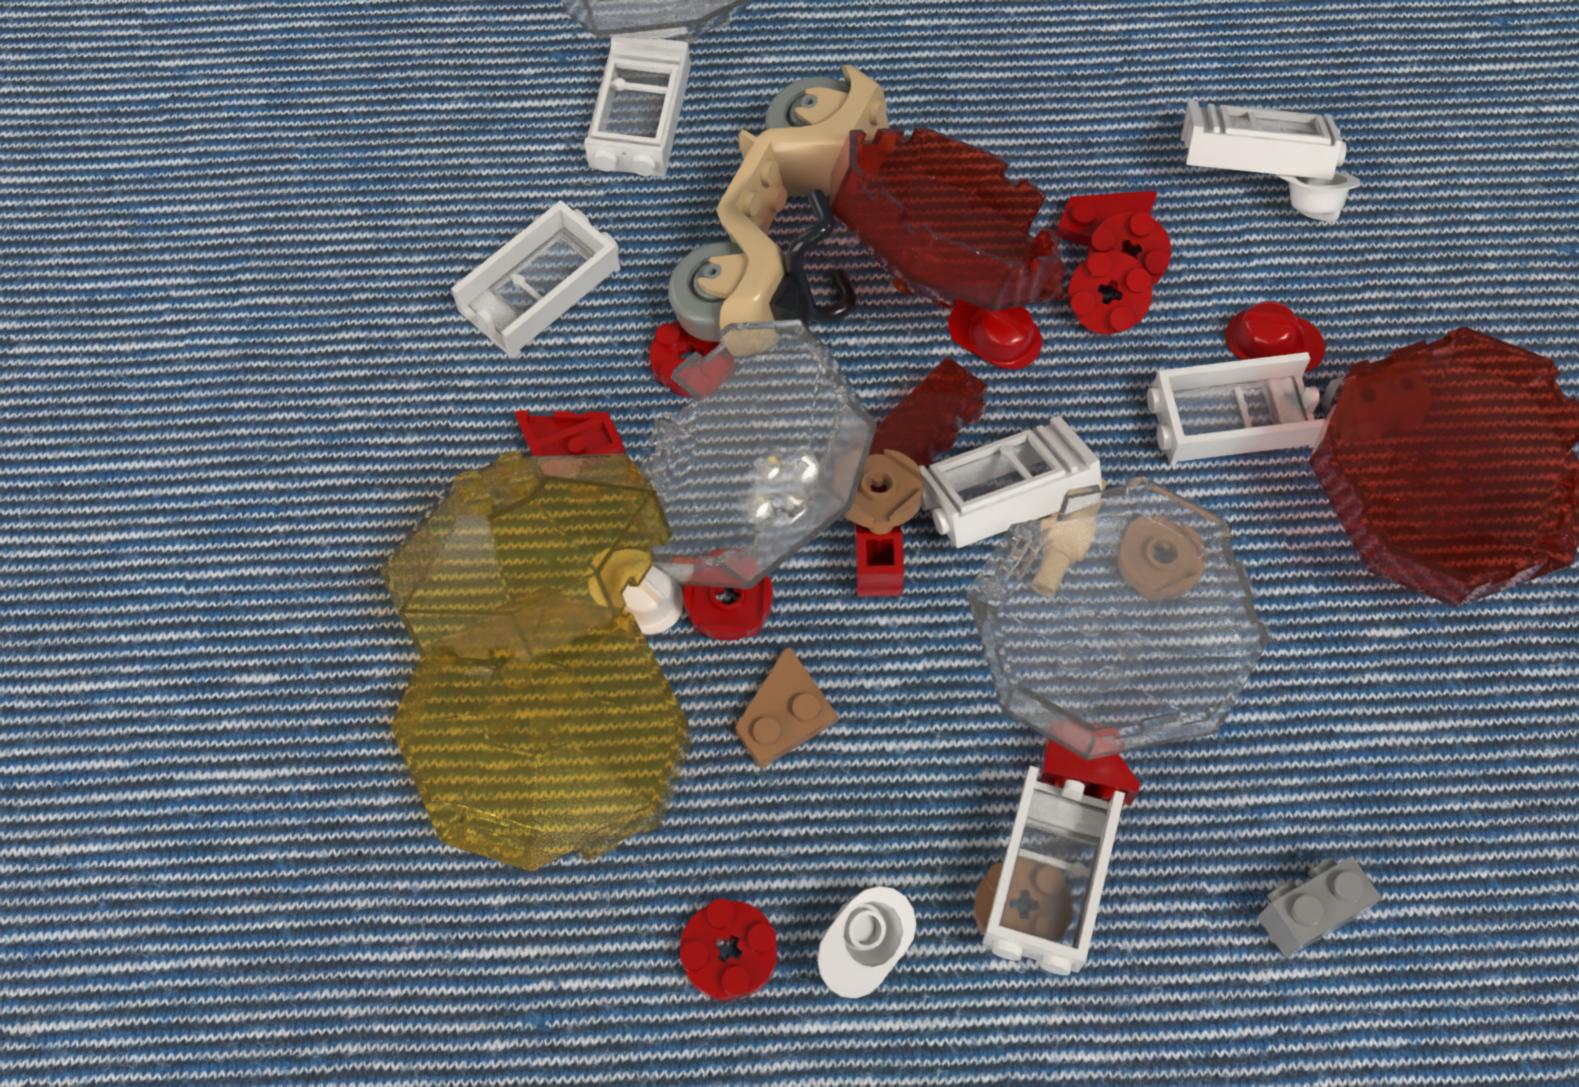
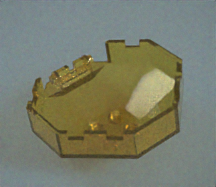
M509 451L499 456L490 465L477 471H465L456 476L453 480V485L440 495L379 571L396 610L420 656L436 657L440 651L439 646L454 647L459 658L491 659L495 653L494 648L510 649L514 660H533L619 618L627 605L622 593L628 584L630 587H639L654 564L650 554L651 549L655 543L657 546H665L673 534L656 490L627 454L522 456L520 451Z
M549 588L538 591L427 642L390 724V728L440 842L530 872L574 851L577 852L579 859L589 862L617 848L618 842L640 831L645 834L660 827L692 742L689 722L633 614Z

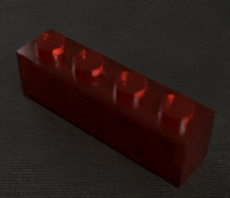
M947 356L846 458L864 450H869V455H884V449L905 454L918 466L924 465L928 469L929 465L932 464L931 460L940 451L946 453L951 449L959 437V431L967 423L973 425L983 415L987 407L984 403L987 385ZM841 463L835 468V477L837 469L841 465ZM884 484L881 487L870 486L871 491L876 493L886 492L888 487Z

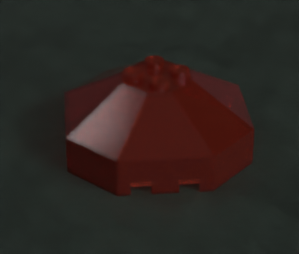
M915 127L910 138H903L905 132L900 128L877 129L873 140H865L867 134L861 129L849 131L831 172L829 205L834 216L886 272L894 278L892 284L897 290L905 294L917 293L925 296L938 306L947 309L953 306L986 311L1064 298L1062 278L1065 274V264L1061 260L1060 250L1057 249L1060 244L1058 233L1053 229H1043L1037 233L1035 238L1028 233L1046 198V193L1027 178H1021L1018 185H1016L1006 177L1005 173L1010 164L1000 156L927 127Z
M1464 326L1449 331L1443 339L1427 344L1423 340L1393 350L1385 359L1370 363L1367 359L1350 366L1334 393L1308 462L1367 572L1456 608L1564 569L1573 564L1579 545V460L1572 448L1579 441V403L1575 397L1567 400L1556 383L1561 374L1552 359Z

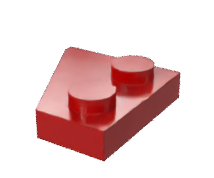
M1140 191L1070 196L1057 227L1056 236L1089 247L1093 232L1108 217L1126 211L1147 212L1151 214L1158 192ZM1125 243L1121 252L1134 257L1137 246L1132 247L1129 243Z
M528 410L514 412L546 486L626 454L624 445L608 412L575 414L571 411H554V416H531Z

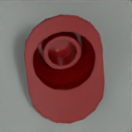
M973 297L959 303L952 310L948 318V331L957 344L1002 369L1018 370L1027 367L1037 359L1041 351L1042 335L1037 325L1034 323L1029 311L1014 301H998L989 297Z
M1263 301L1253 305L1248 310L1239 312L1229 321L1225 330L1226 344L1230 351L1240 360L1308 352L1310 361L1304 371L1308 372L1317 367L1325 355V341L1320 331L1309 321L1295 316L1293 311L1285 304L1276 301Z

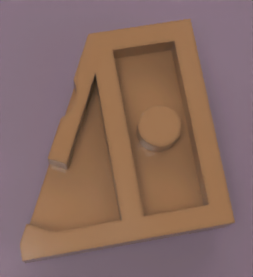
M789 647L783 651L735 726L736 734L761 770L837 723L838 715Z

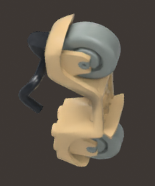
M842 65L845 83L829 77H810L788 85L771 101L766 112L765 131L758 137L744 129L738 134L739 148L744 161L717 208L722 227L728 232L731 242L711 243L693 250L677 264L669 280L668 295L671 306L680 325L692 336L704 341L724 342L729 352L736 355L750 353L773 344L781 336L784 329L801 333L806 332L811 321L820 323L837 321L848 316L855 308L856 294L844 269H837L830 275L840 301L830 306L816 305L802 263L804 254L812 246L826 239L834 229V213L825 195L860 194L866 183L874 178L877 163L882 153L888 151L892 143L893 131L892 128H889L886 114L887 103L883 88L852 65ZM808 195V201L818 223L800 233L791 242L786 255H784L782 249L768 237L770 225L776 214L783 210L787 196Z

